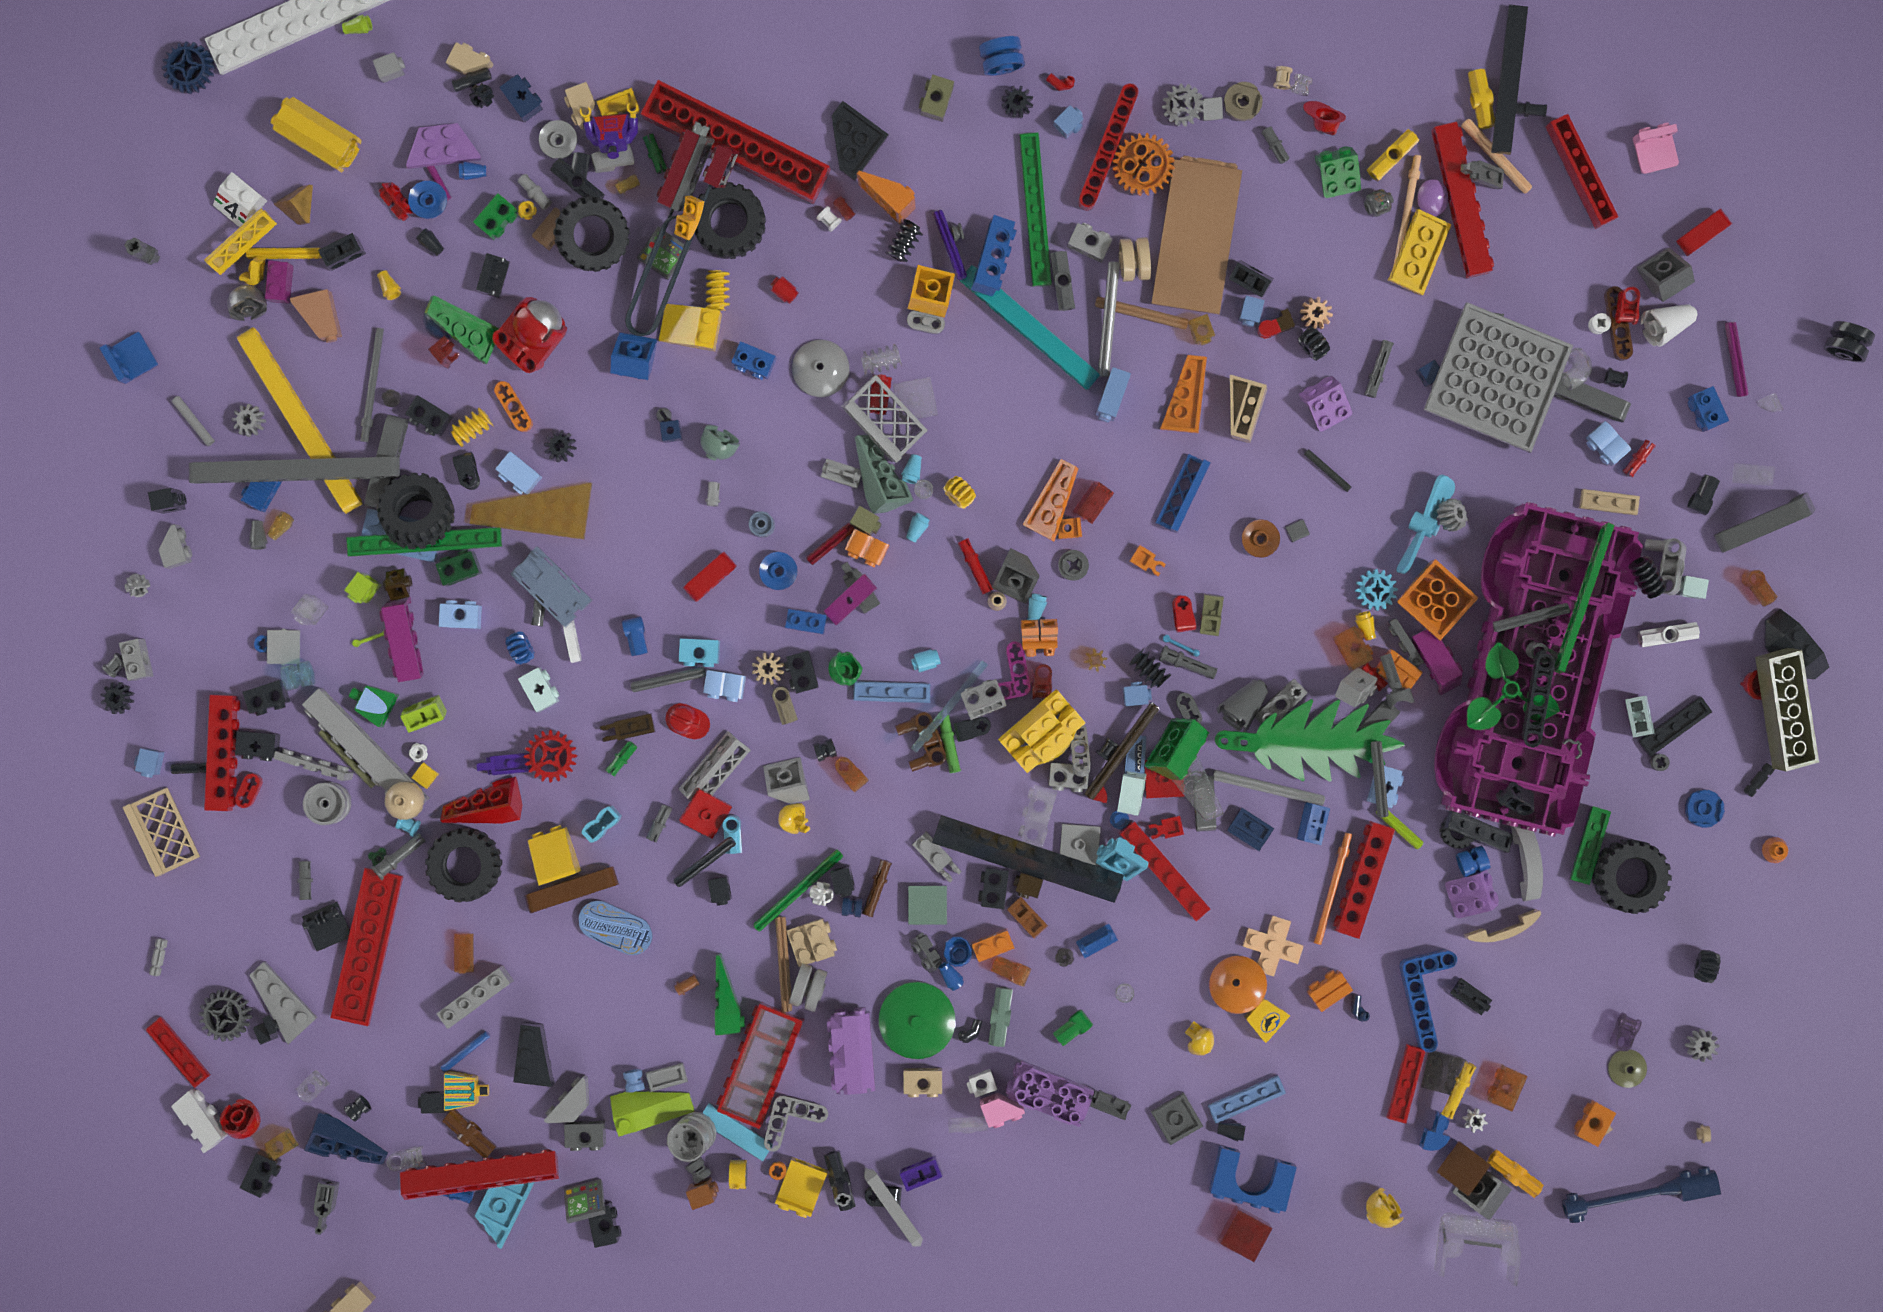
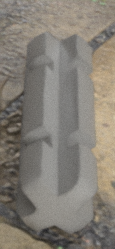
M156 939V949L153 952L152 967H150L149 975L160 976L162 968L160 966L163 965L166 951L164 948L167 947L168 942L166 939Z

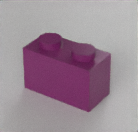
M268 260L266 300L273 303L290 304L293 265L288 262Z

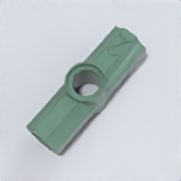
M996 987L994 1007H992L990 1016L991 1028L988 1045L1005 1047L1007 1026L1009 1027L1011 1017L1010 1006L1013 992L1011 988Z

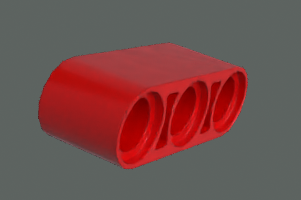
M1720 208L1676 240V243L1684 254L1689 256L1729 227L1732 222Z
M724 551L691 579L683 589L697 602L729 575L737 565Z

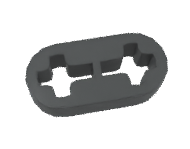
M1189 693L1179 694L1176 698V705L1183 719L1190 718L1188 711L1191 710L1193 715H1198L1196 721L1201 724L1202 715L1193 697ZM1182 696L1190 699V701L1187 702L1189 709H1187L1184 704H1180V701H1182Z

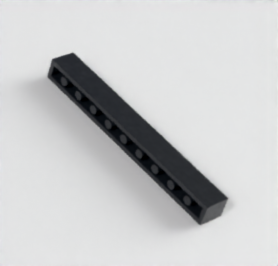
M943 815L940 816L932 840L933 844L1115 903L1120 892L1124 877L1123 874Z

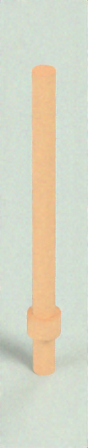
M1414 155L1412 167L1408 173L1409 183L1394 263L1408 231L1416 183L1420 177L1421 156Z

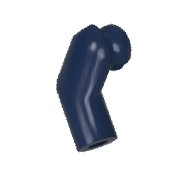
M1352 994L1351 1013L1358 1021H1368L1370 1014L1361 1006L1362 996Z

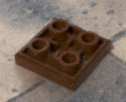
M1458 1141L1436 1172L1469 1196L1491 1167V1164Z

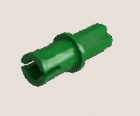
M628 741L622 750L615 754L616 757L605 770L608 773L611 772V775L615 777L623 765L628 764L627 760L636 751L637 746L633 742Z

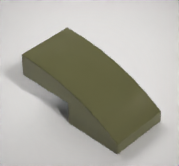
M1204 593L1200 634L1219 636L1224 596Z

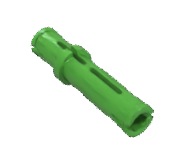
M950 715L937 717L941 730L939 735L943 740L949 774L960 772L961 769L954 741L955 732L952 731Z

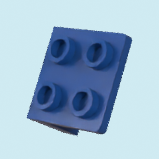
M140 332L131 335L114 346L105 344L99 348L117 380L125 384L158 366L157 360Z

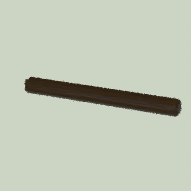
M1151 702L1085 791L1084 794L1088 798L1093 800L1158 712L1159 707Z

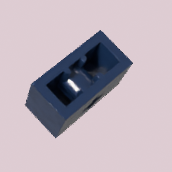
M517 74L499 88L522 120L526 122L543 110L540 105L542 100L536 92L534 94L531 93L529 88L532 86L525 77L521 79ZM523 94L526 99L522 100L520 95Z

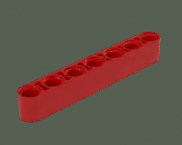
M1134 84L1124 85L1116 102L1079 197V207L1084 211L1094 208L1138 97L1139 91ZM1130 90L1134 93V97L1128 98L1124 92ZM1119 108L1126 109L1127 114L1121 116L1118 114L1117 110ZM1112 126H1118L1120 128V132L1115 134L1110 130V128ZM1109 143L1113 146V150L1106 151L1103 145ZM1103 161L1107 167L1099 169L1096 163ZM1091 179H1097L1099 181V186L1093 187L1090 185L1089 181ZM1086 196L1090 197L1093 201L1089 205L1084 204L1082 201Z

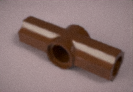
M456 1109L451 1110L442 1120L444 1124L457 1134V1138L464 1145L472 1147L483 1158H487L497 1147L496 1144L482 1133V1129L475 1122L468 1121Z

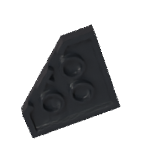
M842 101L831 115L839 170L855 182L857 180V172H863L889 137V134Z

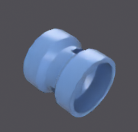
M642 1069L623 1072V1078L627 1081L625 1086L626 1092H636L645 1089L644 1082L641 1080L643 1075Z

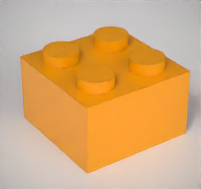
M917 265L907 309L945 318L955 274Z

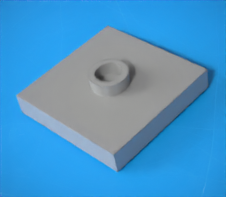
M1062 824L1060 854L1092 865H1098L1096 860L1098 857L1097 851L1099 849L1101 827Z

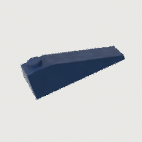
M318 1113L304 1151L322 1157H329L330 1154L340 1155V1159L347 1160V1157H354L359 1162L381 1165L388 1154L387 1151L338 1118Z

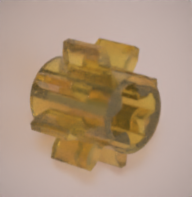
M1093 648V654L1086 653L1088 660H1085L1084 663H1089L1088 670L1095 667L1096 672H1099L1098 667L1102 666L1105 668L1103 660L1108 658L1102 657L1103 650L1096 653L1095 648ZM1098 655L1100 664L1093 665L1091 657Z

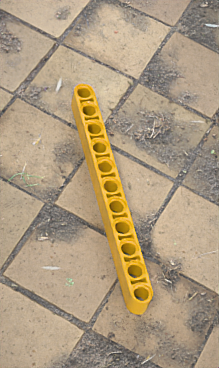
M252 327L237 336V340L310 459L336 458L259 332ZM349 479L324 480L345 514L363 504Z

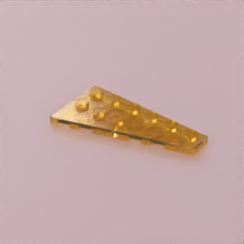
M593 483L472 505L470 524L585 540Z

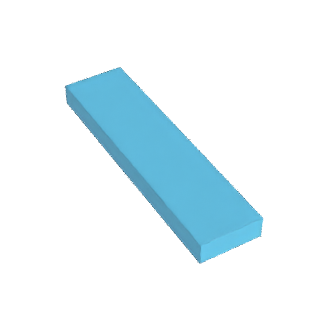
M709 1103L703 1114L713 1121L716 1132L763 1161L769 1153V1150L764 1145L765 1138L734 1118L717 1112L718 1108ZM767 1141V1143L770 1144V1148H772L773 1143Z

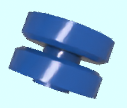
M1018 36L995 38L979 46L980 57L985 59L982 64L985 75L997 76L1008 74L1025 66L1024 55L1019 53L1022 46Z

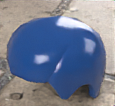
M952 937L946 941L943 954L950 965L963 967L970 962L973 949L966 939Z

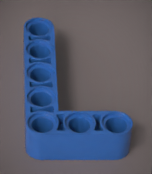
M1447 949L1408 957L1399 964L1417 1044L1426 1052L1435 1051L1438 1047V1040L1422 975L1449 969L1457 964L1456 954ZM1450 954V962L1444 964V955ZM1431 958V967L1425 968V960ZM1408 963H1413L1414 965L1411 972H1406L1405 970ZM1412 982L1418 983V988L1415 991L1410 990ZM1422 1000V1008L1415 1010L1414 1005L1416 1001ZM1422 1019L1427 1020L1425 1028L1419 1027V1022ZM1426 1038H1431L1432 1040L1429 1047H1424L1423 1045Z

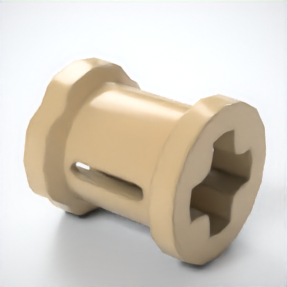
M1286 66L1276 67L1277 76L1276 82L1273 84L1274 88L1281 90L1290 89L1289 80L1290 74L1293 71L1292 68Z

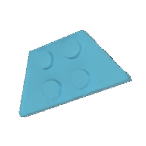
M535 1182L489 1188L475 1217L479 1223L483 1224L488 1235H491L495 1240L498 1248L502 1249Z

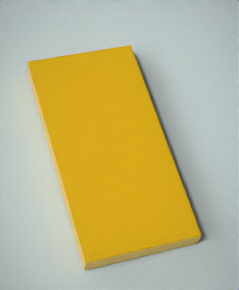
M1416 209L1388 281L1418 295H1424L1452 224L1420 209Z

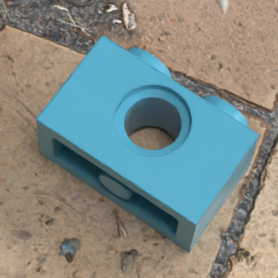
M680 639L679 662H684L683 666H695V663H703V667H714V664H719V640ZM697 648L704 650V656L700 659L696 658L694 654Z

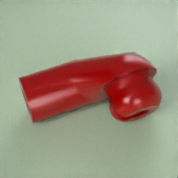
M1052 73L1046 79L1058 91L1070 90L1074 87L1075 79L1072 76L1058 79Z

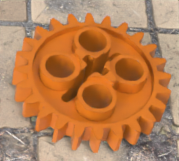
M1139 133L1138 139H1135L1132 135L1131 142L1125 139L1126 146L1119 145L1121 153L1116 152L1115 155L1118 159L1113 160V163L1117 165L1113 167V171L1118 172L1115 178L1120 179L1119 185H1124L1123 189L1125 191L1130 189L1131 194H1134L1137 190L1139 196L1142 195L1143 191L1149 196L1150 190L1156 194L1157 187L1163 190L1162 183L1169 184L1166 179L1167 176L1173 177L1169 170L1175 169L1170 164L1175 159L1169 157L1173 154L1172 150H1167L1169 145L1167 143L1163 145L1164 140L1162 138L1157 141L1155 134L1150 139L1149 133H1146L1145 138ZM1146 147V153L1138 155V150ZM1160 158L1161 164L1153 166V161ZM1142 162H1143V163H1147V166L1144 167V166H1141L1140 164H1141ZM1129 163H1135L1133 170H1126ZM1144 174H1149V180L1142 182L1141 177Z

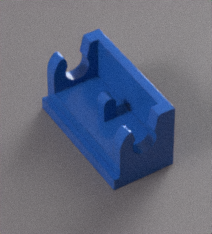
M1305 802L1297 839L1322 845L1330 808Z

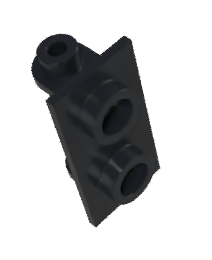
M1462 978L1459 979L1450 994L1481 1016L1484 1011L1488 1012L1491 1008L1489 1004L1492 1002V999Z

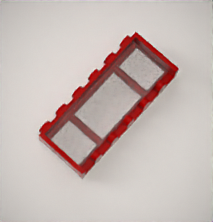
M764 1002L754 1007L751 1015L754 1016L752 1024L748 1023L744 1034H747L745 1042L741 1041L738 1047L739 1057L733 1060L730 1068L733 1072L731 1077L727 1076L723 1085L726 1088L723 1095H719L716 1103L719 1106L717 1112L758 1129L763 1125L804 1022V1018L783 1012Z

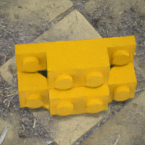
M1056 689L998 740L1028 773L1036 765L1050 762L1065 752L1074 739L1076 731L1085 724V721Z

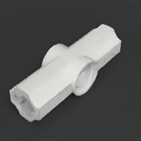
M1697 622L1638 631L1637 637L1638 643L1642 648L1698 639L1700 631ZM1667 630H1670L1672 633L1670 640L1665 637Z

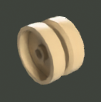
M1147 237L1136 239L1135 250L1130 239H1120L1119 263L1123 282L1134 280L1135 269L1140 281L1150 280L1151 260Z

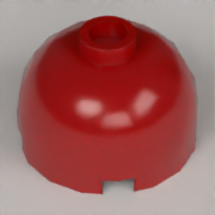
M238 1099L236 1100L237 1103L232 1106L229 1104L223 1110L219 1121L222 1125V1130L228 1136L234 1139H246L256 1133L260 1126L261 1117L259 1110L251 1101Z

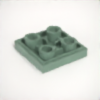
M947 885L908 886V925H947Z

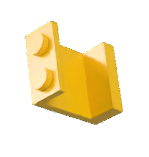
M792 1157L775 1204L782 1210L789 1211L791 1209L796 1211L798 1216L807 1218V1216L811 1217L828 1170Z

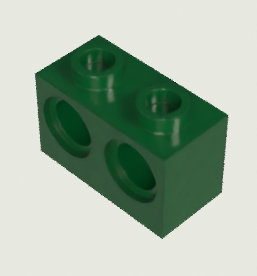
M466 549L458 552L456 557L451 558L447 556L439 559L440 563L435 565L443 586L448 587L483 574L475 552H469ZM466 559H470L472 562L469 569H465L463 566V562ZM451 565L454 571L450 576H447L445 569Z

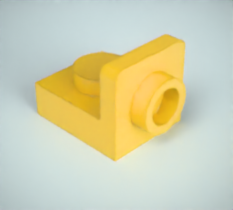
M257 256L250 261L248 266L249 272L245 271L239 276V280L245 281L248 285H256L264 279L266 257Z

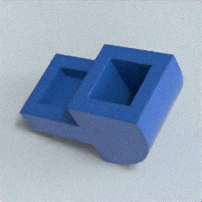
M1436 1112L1432 1129L1424 1127L1419 1144L1424 1150H1439L1450 1139L1448 1134L1443 1133L1448 1128L1449 1119L1443 1116L1441 1112Z

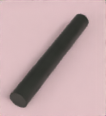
M1308 449L1304 453L1311 462L1343 490L1348 492L1352 486L1311 450Z

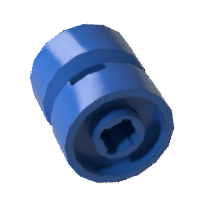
M1482 845L1472 848L1471 852L1463 851L1456 854V861L1463 877L1475 874L1476 870L1482 872L1491 868L1488 855Z

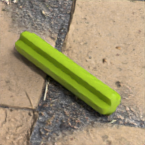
M1389 810L1387 817H1381L1415 849L1421 848L1424 842Z

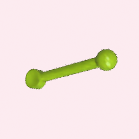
M384 631L362 640H353L352 645L359 647L362 643L384 636Z

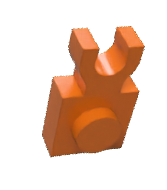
M1141 545L1138 546L1129 561L1144 571L1150 568L1157 577L1160 573L1156 571V565H1161L1163 568L1166 565L1162 561H1155L1156 555Z

